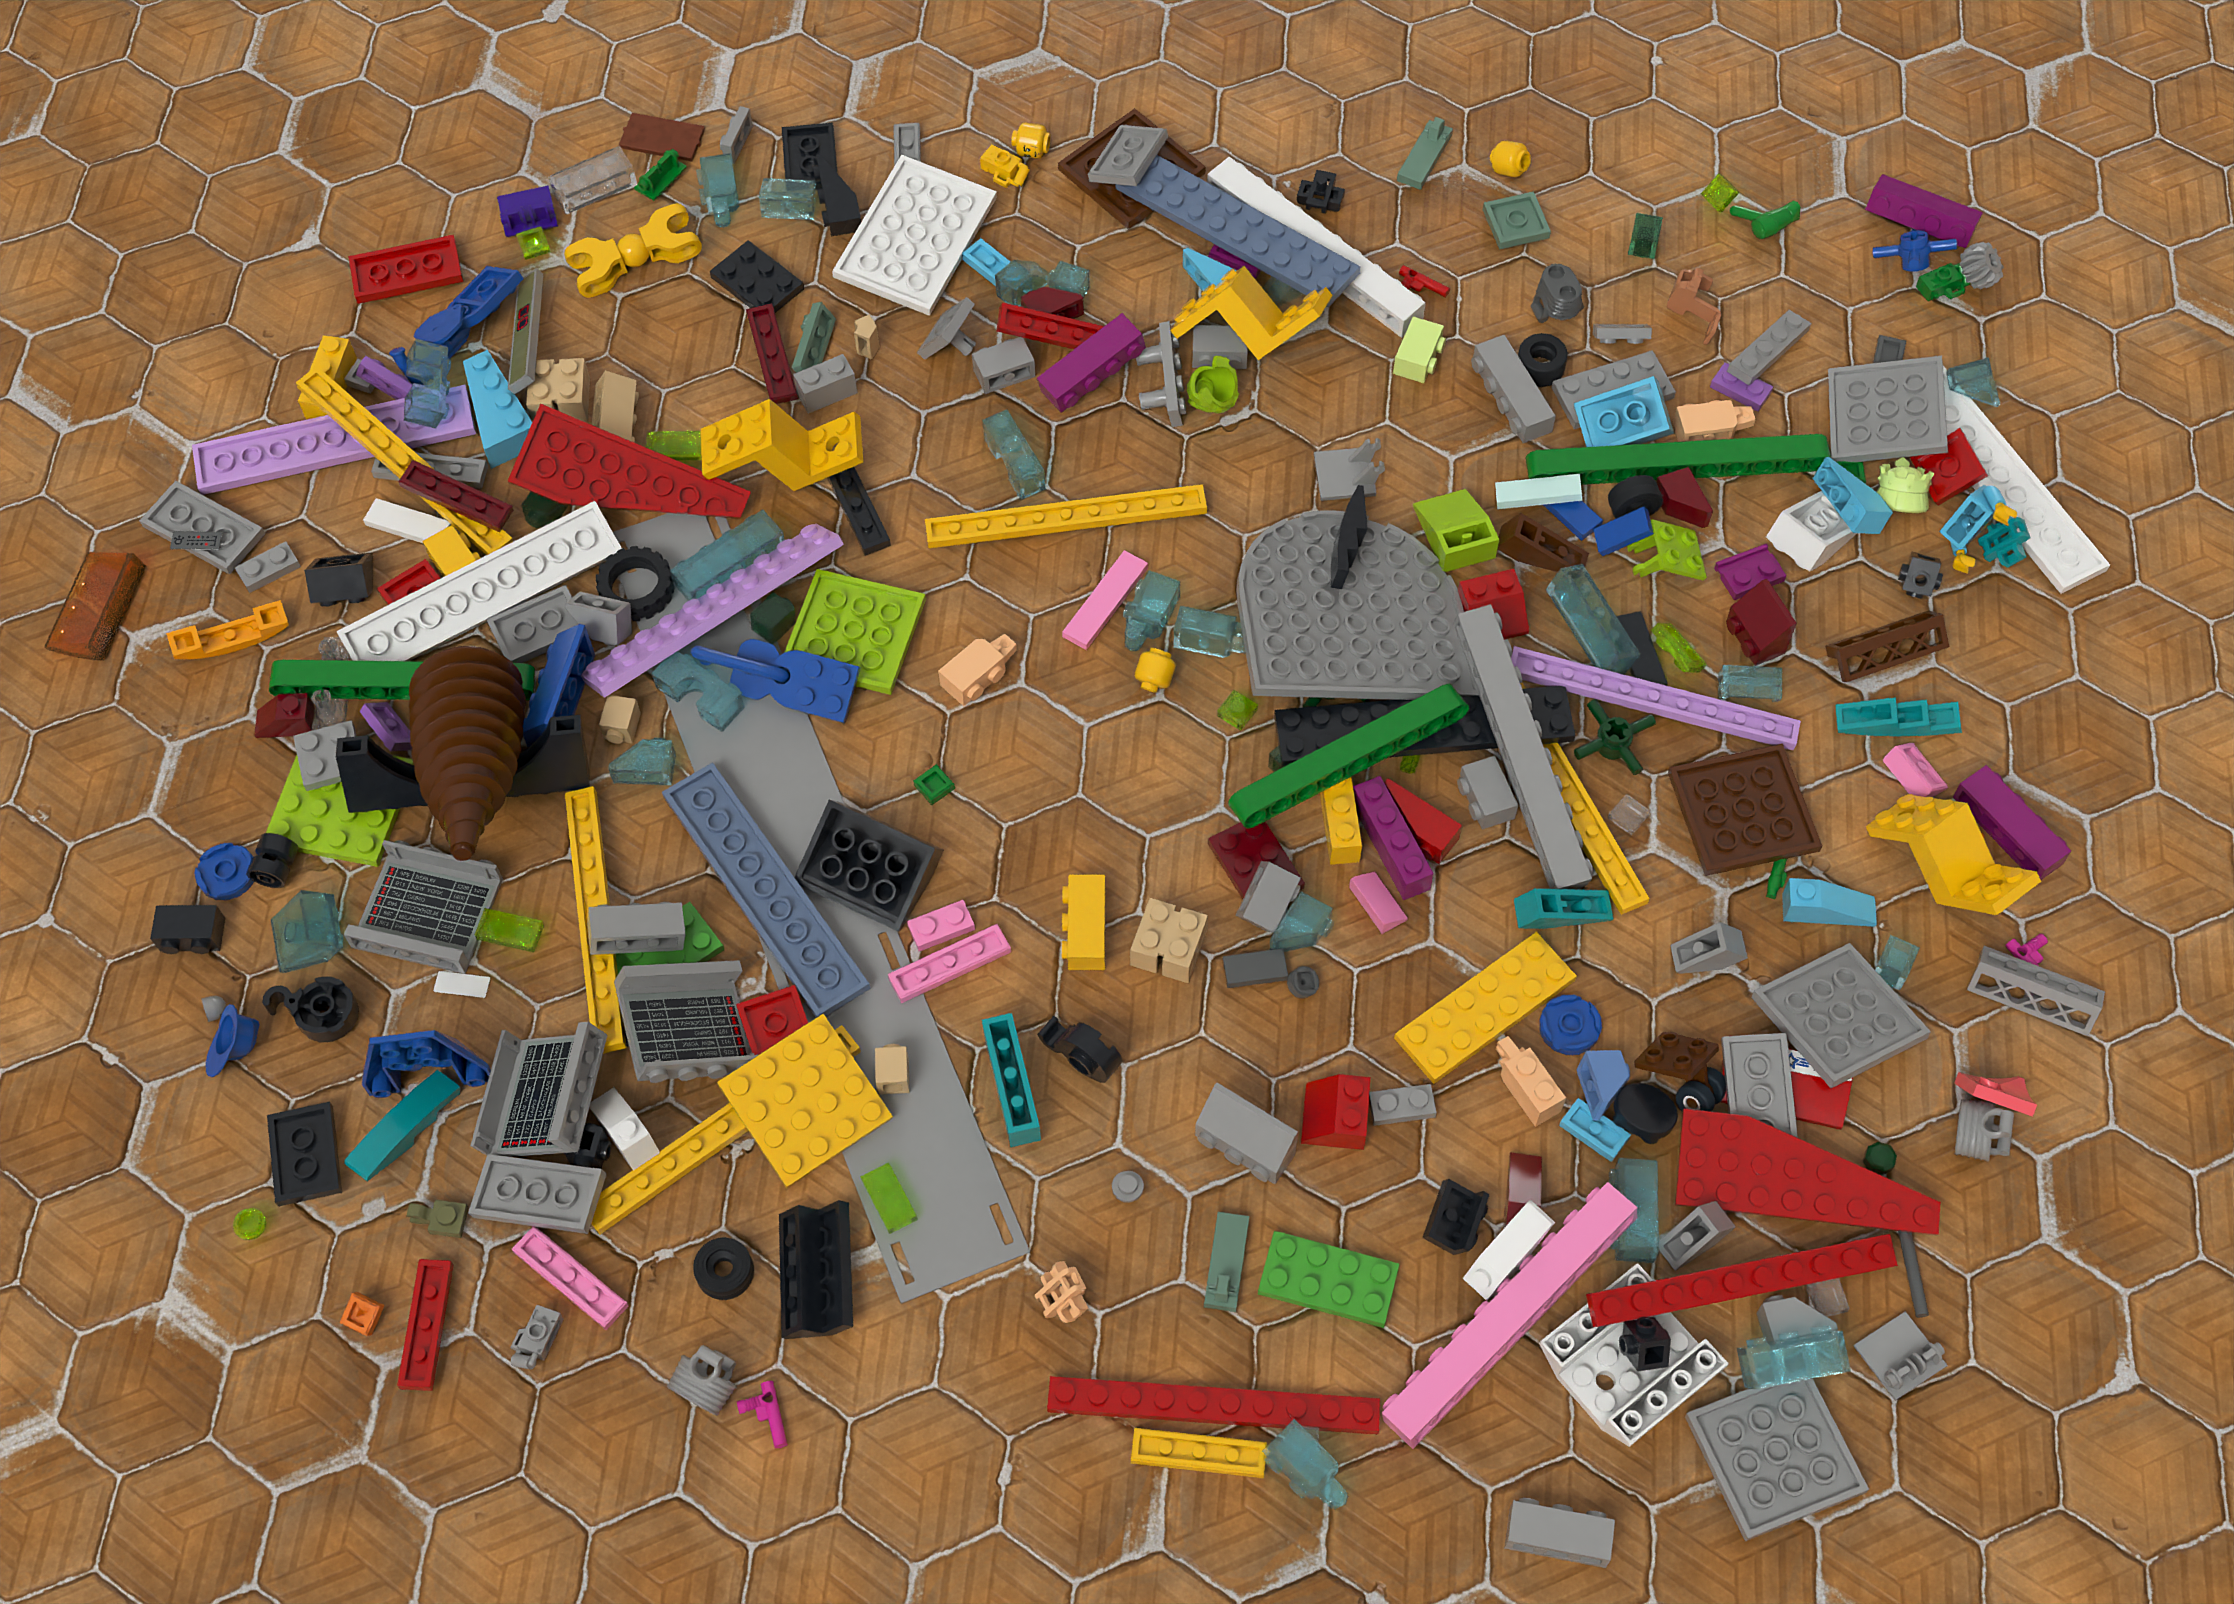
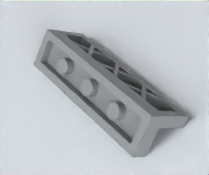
M1987 946L1982 948L1977 967L1967 987L1968 991L2085 1036L2089 1035L2102 1010L2105 991ZM1981 974H1985L1995 978L1998 985L1986 987L1977 982ZM2019 987L2026 991L2028 997L2017 999L2012 997L2008 990ZM2050 999L2055 1001L2059 1008L2049 1011L2041 1008L2038 1001ZM2079 1010L2089 1014L2086 1023L2083 1024L2072 1020L2069 1013Z

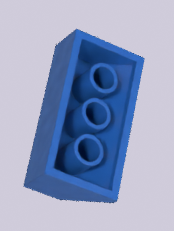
M578 624L558 633L554 644H550L548 648V661L545 669L542 668L539 672V686L536 693H533L530 697V710L527 718L524 719L523 737L527 747L531 746L542 734L550 717L570 716L576 712L585 686L581 675L595 657L587 629L583 624Z

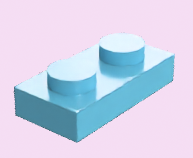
M981 238L962 253V260L998 289H1001L1018 275V267Z
M1579 1098L1559 1124L1564 1130L1610 1162L1615 1159L1631 1136L1629 1132L1618 1127L1604 1115L1600 1120L1593 1121L1588 1104Z

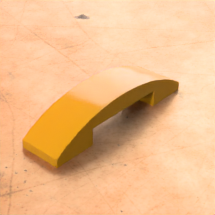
M281 600L252 608L254 615L200 631H197L196 626L193 625L166 633L174 659H201L225 655L269 639L289 626Z

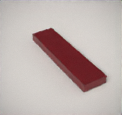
M772 303L746 309L769 399L775 404L797 400V392Z
M412 460L398 481L400 487L499 533L514 511L512 505Z

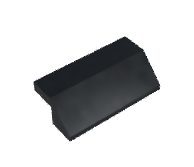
M838 1200L819 1210L797 1205L780 1213L781 1338L795 1339L833 1336L852 1328L853 1303L849 1202Z

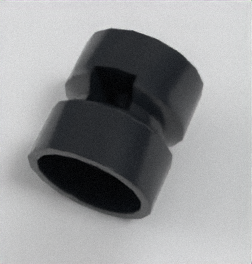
M262 834L255 850L257 855L252 857L246 875L252 881L266 887H284L290 872L288 866L294 862L299 849L298 845L291 839L279 834Z

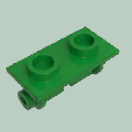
M666 150L664 156L657 162V165L653 166L645 175L639 177V182L634 187V190L655 201L687 166L678 161L679 154L676 150Z

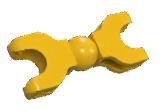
M675 203L656 210L650 217L649 222L645 226L638 228L641 235L634 233L626 234L619 240L617 245L614 238L601 241L588 237L569 245L564 252L566 262L574 269L590 267V269L580 274L577 278L579 293L586 298H591L610 291L616 284L617 279L621 275L628 273L625 266L640 267L647 261L649 256L652 262L666 260L670 263H681L697 256L702 249V243L698 236L693 232L676 234L677 231L687 226L689 216L686 208L682 204Z

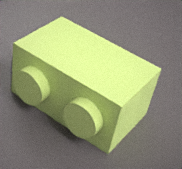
M1413 316L1395 356L1393 374L1424 383L1428 373H1434L1437 364L1436 354L1443 352L1446 338L1442 337L1444 326Z

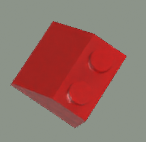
M1514 569L1459 582L1458 594L1462 601L1464 612L1491 604L1494 613L1497 612L1501 618V633L1504 640L1529 634L1524 593Z
M1337 1074L1306 1083L1301 1144L1364 1150L1371 1077Z

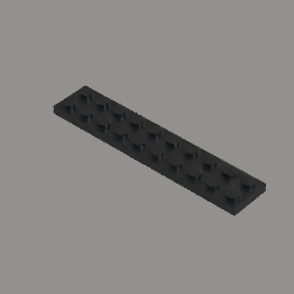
M1549 686L1522 689L1523 693H1527L1531 699L1532 710L1530 712L1533 720H1537L1541 726L1542 737L1540 739L1542 744L1574 742L1576 735L1566 687ZM1462 696L1469 705V710L1462 719L1388 758L1498 748L1480 696ZM1385 700L1275 710L1274 720L1281 766L1285 767L1413 700Z

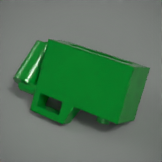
M1949 263L1919 276L1916 288L1927 301L1938 299L1942 295L1953 299L1964 294V287L1970 285V283L1966 282V277L1962 274L1963 269L1960 263L1954 266L1952 263Z

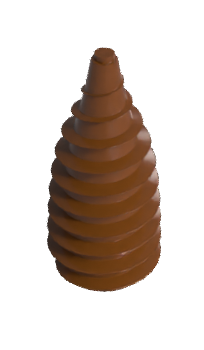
M476 646L452 647L431 656L416 669L409 685L410 743L412 746L411 753L415 766V776L420 785L421 795L428 804L430 812L438 820L443 831L446 832L445 837L449 843L451 854L459 861L469 860L475 853L479 837L484 833V826L488 825L493 820L495 813L501 809L505 796L512 787L513 777L518 766L517 760L521 752L526 698L522 688V675L518 668L503 655Z

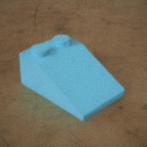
M1654 376L1574 403L1586 447L1643 444L1674 434L1660 383Z

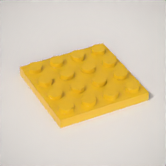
M824 1014L717 1082V1085L786 1189L893 1118Z

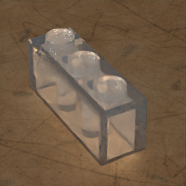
M620 146L548 176L553 194L565 214H569L637 184L633 166Z

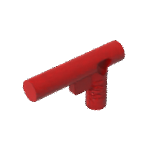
M1405 265L1399 271V275L1405 277L1401 283L1408 290L1412 288L1420 292L1425 287L1445 298L1450 292L1449 287Z

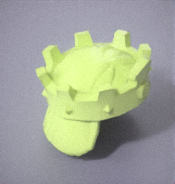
M1904 457L1895 461V466H1897L1895 468H1890V464L1879 466L1880 476L1878 480L1880 486L1876 492L1892 511L1922 513L1929 509L1927 492L1929 491V486L1932 485L1931 479L1934 472L1929 471L1927 474H1924L1925 469L1918 467L1915 469L1909 467L1910 462Z

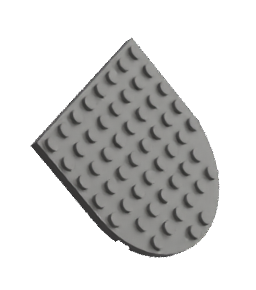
M1312 511L1302 513L1301 517L1289 521L1283 519L1263 531L1247 550L1239 570L1236 593L1253 696L1415 700L1444 684H1451L1461 697L1479 695L1453 625L1457 614L1464 612L1455 582L1451 575L1447 576L1438 564L1439 559L1425 545L1407 532L1389 523L1387 526L1370 521L1368 520L1369 516L1366 515L1368 529L1361 547H1358L1357 555L1352 567L1349 568V573L1342 589L1331 588V559L1334 542L1345 511Z

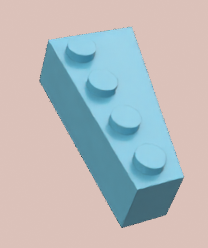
M486 350L464 360L463 365L483 448L492 469L519 455L532 421L516 395L508 390L507 380L489 351Z

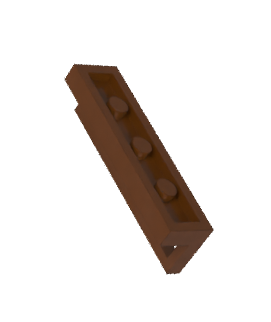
M1925 611L1826 645L1825 647L1827 656L1838 661L1842 682H1849L1950 646L1943 614ZM1936 628L1939 642L1932 645L1923 642L1928 631ZM1909 638L1913 640L1914 644L1909 653L1902 654L1897 651L1903 639ZM1884 647L1889 650L1882 662L1877 663L1871 660L1877 648ZM1854 656L1863 659L1859 668L1849 673L1847 659Z

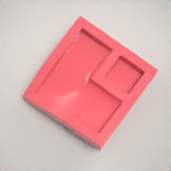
M1958 1072L1954 1084L1975 1097L2032 1117L2037 1107V1104L2033 1102L2028 1094L2025 1079L2019 1076L2012 1078H1985Z

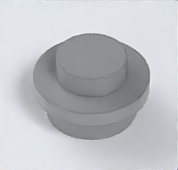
M1133 1171L1120 1172L1112 1182V1192L1122 1202L1136 1201L1141 1197L1144 1190L1142 1178Z

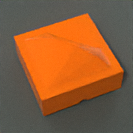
M354 1292L351 1294L340 1323L365 1336H371L385 1305L359 1292Z

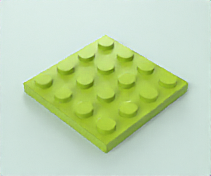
M817 569L785 652L799 650L859 666L861 669L856 687L891 695L924 607L926 596L924 593Z
M296 755L266 833L279 834L291 839L298 845V852L379 867L385 851L382 843L384 840H389L400 808L349 813L342 782L306 791L303 786L298 757ZM394 756L404 762L414 765L412 759Z

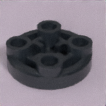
M1632 1083L1624 1086L1619 1091L1614 1101V1115L1612 1118L1618 1127L1627 1129L1632 1134L1641 1137L1648 1144H1656L1659 1139L1666 1137L1673 1130L1678 1119V1112L1674 1102L1662 1090L1645 1083Z

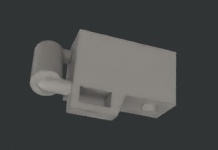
M536 1305L526 1328L518 1330L511 1345V1349L516 1351L511 1357L512 1366L533 1369L537 1358L545 1360L564 1320L561 1313Z

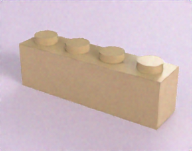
M605 370L595 385L592 416L593 426L634 443L635 438L632 437V430L637 420V415L634 414V407L639 397V393L636 392V380Z

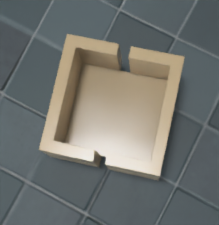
M584 358L559 359V364H555L554 359L536 360L535 381L527 388L526 403L532 422L540 403L553 409V403H557L560 412L588 422L590 376Z
M1149 898L1130 949V965L1157 974L1158 956H1162V975L1189 983L1207 933L1208 915L1183 907L1180 912H1177L1176 905Z

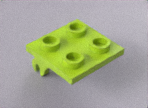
M1652 519L1651 524L1654 534L1627 546L1628 552L1634 549L1635 554L1654 546L1657 547L1658 554L1650 560L1637 564L1632 568L1634 576L1639 573L1640 577H1644L1653 572L1663 570L1702 581L1707 578L1695 530Z

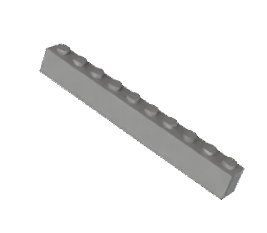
M1491 604L1459 613L1453 625L1550 889H1579L1585 887L1592 879L1593 868L1588 858L1585 859L1582 853L1583 841L1578 830L1574 831L1571 820L1573 815L1567 802L1564 803L1561 796L1562 784L1558 775H1554L1551 769L1552 757L1547 747H1543L1540 739L1542 737L1541 726L1537 720H1533L1530 712L1532 710L1531 699L1527 693H1523L1520 684L1522 683L1521 672L1517 666L1514 667L1510 657L1512 656L1511 645L1502 636L1501 618L1497 612L1494 613Z

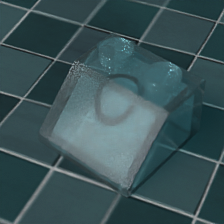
M301 890L271 919L280 973H287L328 962L343 948V935L340 931L339 912L335 904L334 894Z

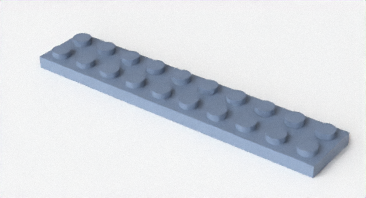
M1156 155L1137 186L1115 184L1116 190L1306 296L1313 290L1319 292L1327 287L1333 296L1326 307H1329L1360 274V266L1158 155Z
M713 762L662 791L665 801L792 984L796 986L797 991L816 1018L822 1014L826 1017L871 989L867 979Z

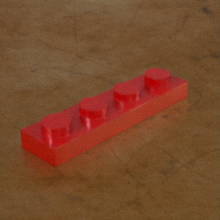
M1002 302L999 307L996 332L1075 349L1104 326Z
M419 1259L397 1383L400 1390L433 1391L454 1266L450 1260Z

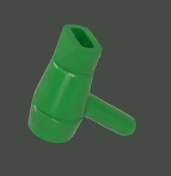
M1793 200L1783 207L1763 213L1734 205L1730 208V214L1752 221L1751 228L1754 235L1758 239H1765L1777 234L1790 223L1799 220L1801 207L1798 202Z

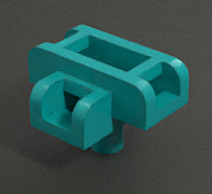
M2010 516L2008 526L2000 522L1997 524L1991 523L1987 526L1988 533L1978 539L1979 545L1983 547L1985 560L1991 562L1998 558L2003 566L2009 568L2026 558L2022 543L2031 537L2025 521L2020 517L2012 518ZM2007 532L2009 533V534L2006 535L2005 537H2003V538L2001 537V535H2003V534H2005V533H2007ZM2013 550L2014 553L2008 556L2007 552Z

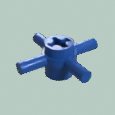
M1912 229L1910 232L1901 235L1899 245L1873 247V258L1900 256L1902 257L1903 270L1921 271L1930 266L1929 254L1931 252L1957 250V239L1930 241L1928 240L1927 232Z

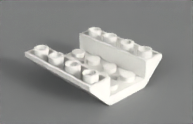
M1637 1263L1605 1290L1653 1281V1279ZM1587 1303L1542 1339L1539 1345L1556 1378L1601 1430L1628 1447L1633 1445L1728 1366V1362L1706 1338L1701 1343H1698L1673 1314L1668 1312L1649 1316V1318L1655 1317L1662 1328L1666 1329L1671 1338L1669 1367L1637 1372L1627 1356L1621 1353L1619 1347V1337L1623 1335V1322L1593 1327ZM1599 1375L1609 1376L1613 1381V1388L1610 1390L1599 1388L1596 1384V1377Z

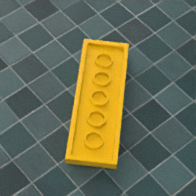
M1535 932L1395 1033L1394 1039L1430 1081L1435 1084L1575 982L1577 975L1546 941Z

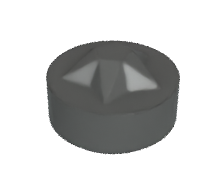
M1301 966L1290 972L1287 978V986L1295 997L1304 999L1317 992L1319 978L1313 969Z

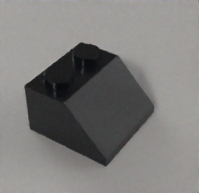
M372 552L316 558L304 570L310 603H320V606H332L337 604L338 600L347 599L349 603H359L366 601L365 597H368L373 592Z

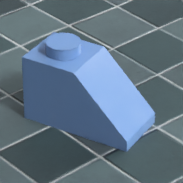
M1621 1050L1586 1051L1576 1069L1593 1121L1600 1120L1615 1101L1619 1091L1629 1080L1630 1068L1625 1063Z

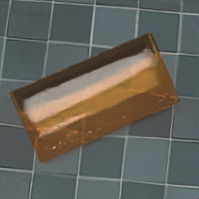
M87 552L44 647L47 650L72 657L104 661L146 565L134 553Z

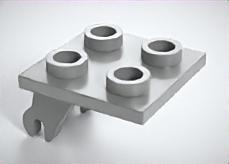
M1376 438L1374 444H1370V439H1367L1359 448L1314 452L1321 501L1351 498L1358 485L1364 486L1365 497L1376 496L1375 483L1379 474L1385 471L1384 462L1379 461V466L1374 467V462H1371L1375 451L1381 448L1380 439Z

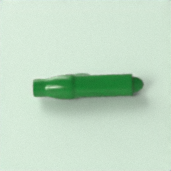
M1787 859L1774 861L1768 878L1766 897L1776 899L1778 890L1783 888L1787 873L1784 871Z

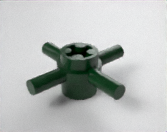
M1597 699L1591 700L1587 707L1600 725L1597 739L1574 749L1575 757L1580 760L1599 751L1607 759L1615 760L1622 758L1633 775L1642 772L1643 767L1631 751L1630 746L1634 734L1656 725L1654 716L1650 714L1629 724L1621 717L1609 718Z

